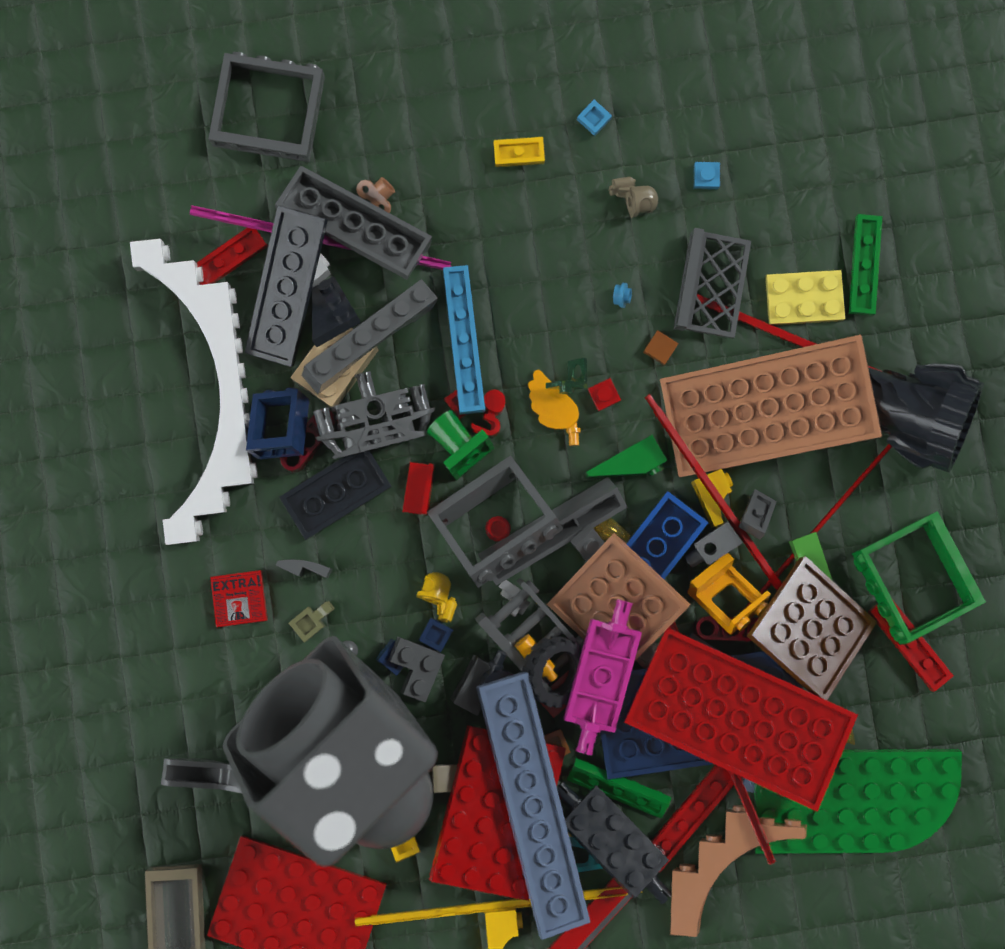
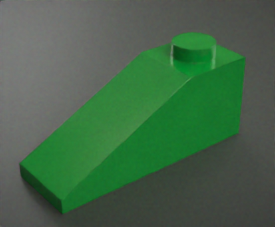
M650 435L587 471L585 475L587 478L640 476L649 472L653 476L664 469L662 464L667 462V459L653 435Z

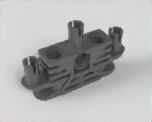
M371 371L355 375L362 399L331 407L332 412H336V415L333 416L334 421L338 420L339 423L336 425L337 432H334L329 407L313 411L320 435L315 438L318 441H322L328 449H331L335 454L332 458L337 459L429 435L426 429L429 424L430 415L434 412L435 407L430 408L425 384L409 388L415 412L412 406H408V402L411 401L410 397L405 395L408 393V388L376 395ZM371 402L376 405V415H371L368 412V403ZM403 413L406 415V417L392 420L391 417ZM420 417L419 431H415L412 420ZM382 418L383 423L369 426L368 421ZM360 426V429L345 432L346 427ZM334 439H343L345 450L342 451Z

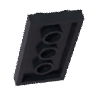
M369 450L341 458L279 498L304 539L308 540L392 488Z

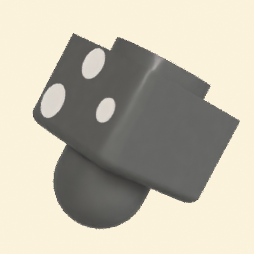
M336 636L323 640L302 661L293 664L272 679L253 700L242 720L228 733L224 740L223 750L247 806L319 866L326 867L335 864L355 844L371 849H388L404 844L423 828L430 815L433 803V787L428 772L436 762L437 751L435 746L398 694Z

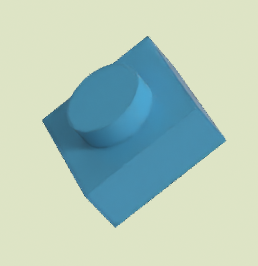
M595 100L577 117V121L594 136L612 119V115Z
M695 162L694 189H719L720 162Z

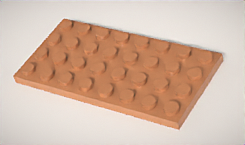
M862 335L660 379L667 418L705 473L882 437ZM672 440L678 476L696 475Z

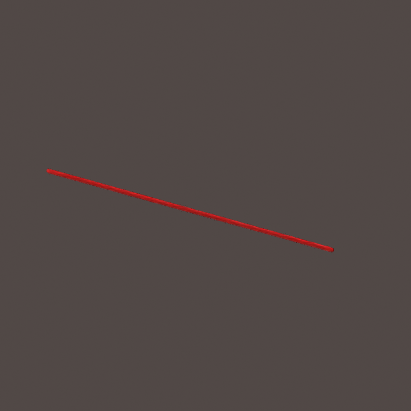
M890 444L884 448L811 533H817L892 448ZM793 553L776 571L775 574L777 577H779L781 573L788 567V565L795 559ZM770 580L759 591L761 594H764L772 585ZM749 602L744 609H746L752 603Z

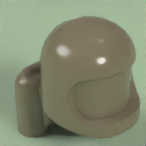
M632 177L612 179L609 193L611 196L616 195L626 199L631 218L637 217L639 213H651L656 209L658 195L654 188L651 186H635L636 180Z

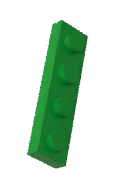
M857 214L855 217L849 314L869 316L876 314L883 216Z
M577 758L567 777L568 781L590 790L597 785L607 797L658 818L663 817L672 798L658 790H653L624 777L607 779L606 770Z

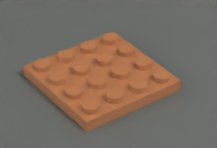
M615 533L547 604L585 640L590 619L608 623L612 620L616 599L633 603L626 626L642 632L635 660L690 606L688 601Z

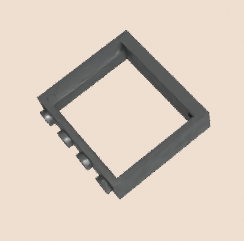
M241 52L224 53L208 140L213 147L310 162L325 80L323 69H320L315 64L296 65L290 60H281V62L271 61L266 56H256V58L247 57L246 54ZM232 67L313 80L301 144L221 131Z
M511 455L427 512L478 588L487 581H491L503 570L511 568L515 562L525 555L533 553L538 546L547 540L553 539V536L563 530L555 514ZM517 478L545 515V518L475 566H472L446 526Z

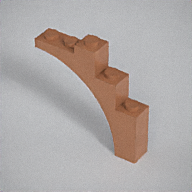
M733 805V809L726 811L725 840H722L721 835L708 834L706 838H702L699 841L698 869H695L693 864H679V867L672 871L671 935L697 937L700 932L704 904L717 877L739 856L760 846L743 805ZM759 817L768 842L785 839H805L807 836V825L801 824V820L785 819V823H775L774 818Z

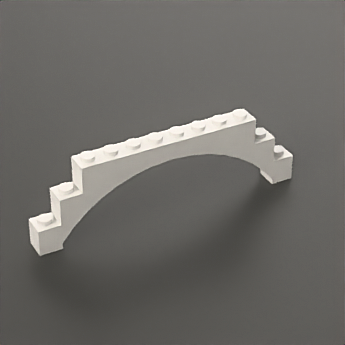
M161 239L130 242L133 268L136 271H146L161 281L187 306L198 322L215 361L220 388V415L214 448L196 488L170 519L163 520L166 545L200 541L199 536L203 535L201 520L197 521V516L227 512L226 507H230L229 492H224V487L254 484L253 478L258 477L256 463L251 462V454L246 451L250 413L245 412L244 403H249L247 388L242 387L241 379L246 378L244 363L239 362V353H243L241 338L236 337V328H240L238 313L233 312V304L237 303L235 288L231 289L228 282L200 285V282L204 281L202 267H197V263L194 260L167 263L170 260L169 246L165 245Z

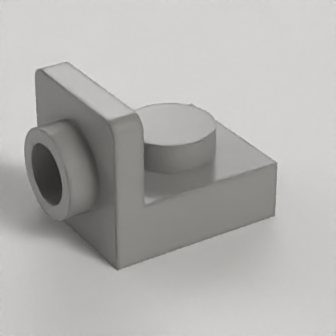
M508 580L503 581L499 585V588L502 589L500 594L509 601L521 591V589ZM526 599L511 615L514 617L517 613L523 615L530 602Z

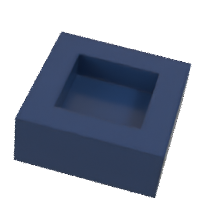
M430 618L419 641L442 652L453 629Z
M391 639L375 659L397 676L403 669V666L388 660L395 640Z

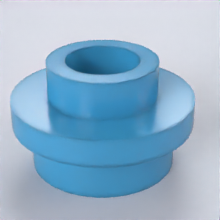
M627 283L616 284L613 302L615 305H619L620 308H625L626 303L631 302L632 289L628 288Z

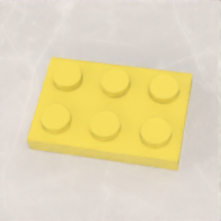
M841 270L769 274L765 276L770 325L845 320Z

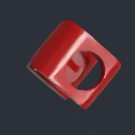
M495 389L488 391L484 396L487 414H484L483 419L491 425V430L471 423L472 432L477 434L483 429L489 438H494L499 434L500 422L495 417L501 415L505 407L504 394Z

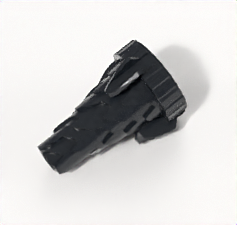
M917 364L914 370L915 374L910 373L908 376L891 370H883L882 372L868 367L881 432L889 434L887 443L908 462L920 469L931 466L949 473L960 454L971 427L984 383L968 376L963 366L957 364Z

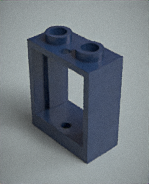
M287 388L285 391L266 390L263 393L253 394L246 451L257 459L303 455L310 399L297 388ZM290 405L287 437L264 439L268 407Z

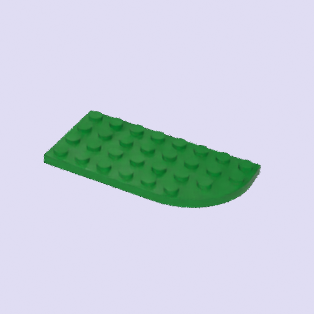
M959 749L843 750L818 812L756 783L754 788V810L758 819L759 817L774 818L775 823H785V819L801 820V824L807 825V836L805 839H785L769 842L772 854L888 853L905 850L931 837L951 815L961 787L962 751ZM760 846L754 848L755 854H764Z

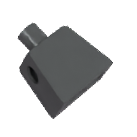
M726 520L723 524L695 541L694 546L696 548L684 557L692 569L703 561L710 565L742 544V540L730 522ZM709 543H714L717 549L711 553L707 552L705 546Z

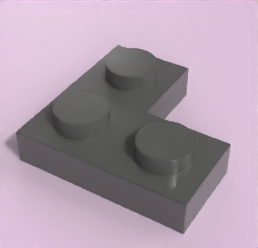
M397 636L388 660L410 669L401 693L426 703L445 655Z

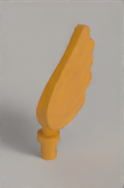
M541 370L534 371V380L528 383L529 390L531 391L529 398L532 401V410L539 415L538 420L540 424L556 430L566 429V434H569V446H579V433H581V430L577 427L579 419L577 405L568 395L553 384Z

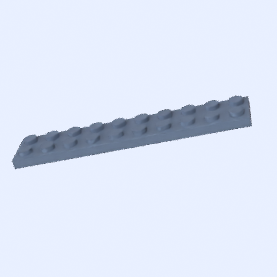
M522 672L477 686L539 937L543 940L590 923L529 675L527 672Z

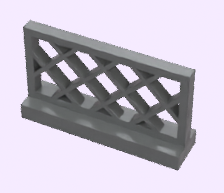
M700 228L692 230L673 329L680 331L689 330L731 339L735 338L751 241L704 232V229ZM706 239L716 241L721 250L711 256L705 248ZM732 245L744 246L743 256L735 261L728 248ZM724 252L732 264L720 270L713 258ZM742 260L740 268L737 263ZM710 262L717 274L706 280L701 273V267ZM734 266L739 273V279L731 285L723 273ZM720 276L727 288L716 294L709 282ZM706 286L713 298L702 305L697 297V290ZM730 291L735 298L733 306L726 309L719 297ZM715 300L723 312L712 319L705 306ZM695 302H696V304L698 305V308L694 310ZM733 309V314L731 316L729 311ZM701 310L709 322L703 326L692 325L693 314ZM726 315L731 322L730 331L720 330L714 321ZM711 324L714 329L707 328V326Z

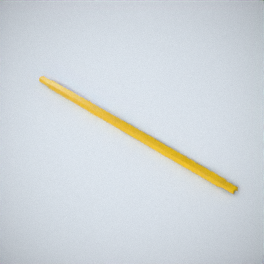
M622 887L583 891L585 900L625 896L628 893L598 897L605 890L621 889ZM530 898L529 901L508 899L355 918L356 926L377 925L531 907Z

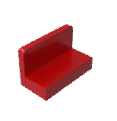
M410 462L402 512L428 516L427 512L429 511L435 472L434 464L429 463L427 465Z

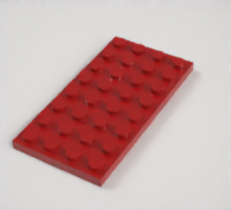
M667 628L660 639L624 723L818 812L858 714Z

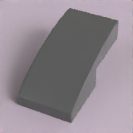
M279 560L276 563V566L301 577L305 568L325 578H329L333 570L327 566L304 560Z

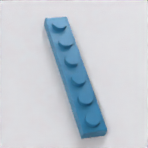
M468 265L443 267L459 414L485 412Z

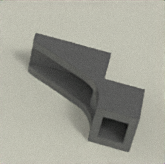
M164 758L161 785L219 789L242 794L229 763L206 758Z

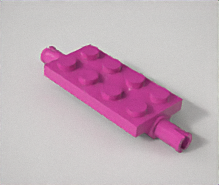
M616 599L613 617L608 623L590 619L564 715L565 721L579 724L580 728H582L578 746L576 747L577 752L583 754L586 752L587 755H592L597 733H600L601 730L615 733L642 632L626 626L631 606L633 605L631 602Z

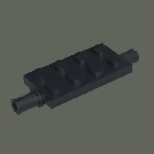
M562 781L557 786L559 799L568 807V814L564 818L567 831L632 898H636L646 888L661 905L668 900L667 896L671 897L672 891L657 876L669 859L597 785L584 797H579L565 781Z

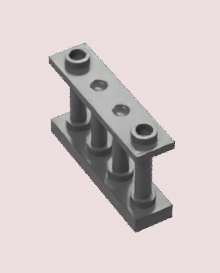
M519 578L517 582L523 589L495 615L486 617L482 612L475 618L477 623L507 653V656L521 671L526 661L515 649V644L546 615L556 626L543 638L550 639V636L560 637L564 634L569 640L578 643L580 648L583 649L584 640L580 636L575 638L536 595L539 590L530 580L525 583ZM528 597H531L539 608L510 635L507 633L504 636L498 630L501 626L500 623ZM565 652L553 662L555 673L569 662ZM543 677L542 682L545 690L548 692L553 691L548 685L550 683L549 680Z

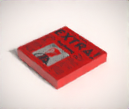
M262 570L210 577L216 627L268 621Z

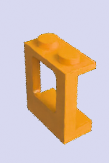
M727 553L690 582L688 594L732 635L736 630H744L750 624V619L754 615L760 616L768 605L771 594L768 591L761 594L732 566L734 558ZM728 585L734 586L752 603L732 620L712 601V598Z

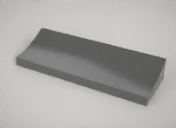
M303 166L299 167L275 204V209H277V206H284L327 218L325 236L406 280L431 245V235Z

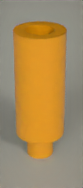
M528 634L521 638L515 644V647L526 658L527 654L530 655L532 652L531 648L537 643ZM550 659L543 669L542 678L546 677L549 682H552L558 675L554 672L555 665Z

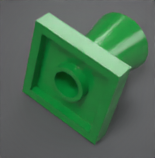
M449 410L439 416L427 430V433L451 455L443 463L456 481L495 449L489 436L483 429L474 437H471L454 410Z

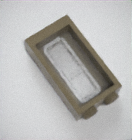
M202 864L160 866L147 869L145 871L148 949H206Z

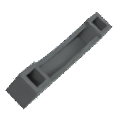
M421 279L304 366L302 377L317 394H320L377 345L408 324L416 322L432 310L438 298Z

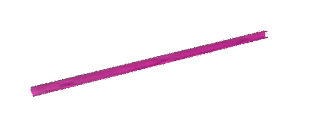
M191 205L190 215L272 233L274 223ZM324 235L323 244L349 249ZM423 256L418 265L443 270V267H451L452 262Z

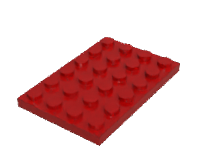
M467 725L429 880L435 883L529 901V894L487 729ZM546 743L557 787L566 748Z
M241 835L207 936L244 949H366L373 925L356 926L355 918L377 915L387 883L333 865L319 866L307 856Z

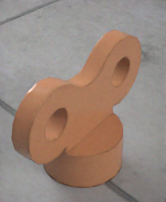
M381 177L375 184L369 180H362L358 183L356 190L361 198L370 200L377 207L382 204L385 208L384 211L391 212V204L387 199L395 190L386 179ZM364 186L369 188L367 193L363 191Z

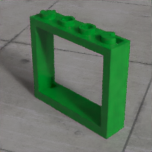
M938 511L852 553L855 567L859 572H862L866 580L867 590L871 595H874L878 603V611L883 618H886L890 626V634L895 641H898L899 645L910 643L986 603ZM923 527L963 603L909 631L869 554Z

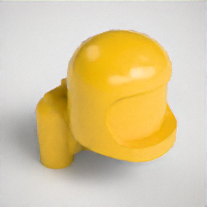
M429 573L425 576L422 590L417 592L416 597L437 605L438 621L443 623L451 622L457 607L455 598L450 597L448 599L451 582L442 573Z

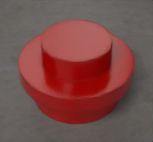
M496 516L487 522L485 530L491 540L499 542L509 536L511 527L505 518Z

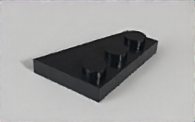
M334 276L321 281L312 288V341L316 348L361 323Z

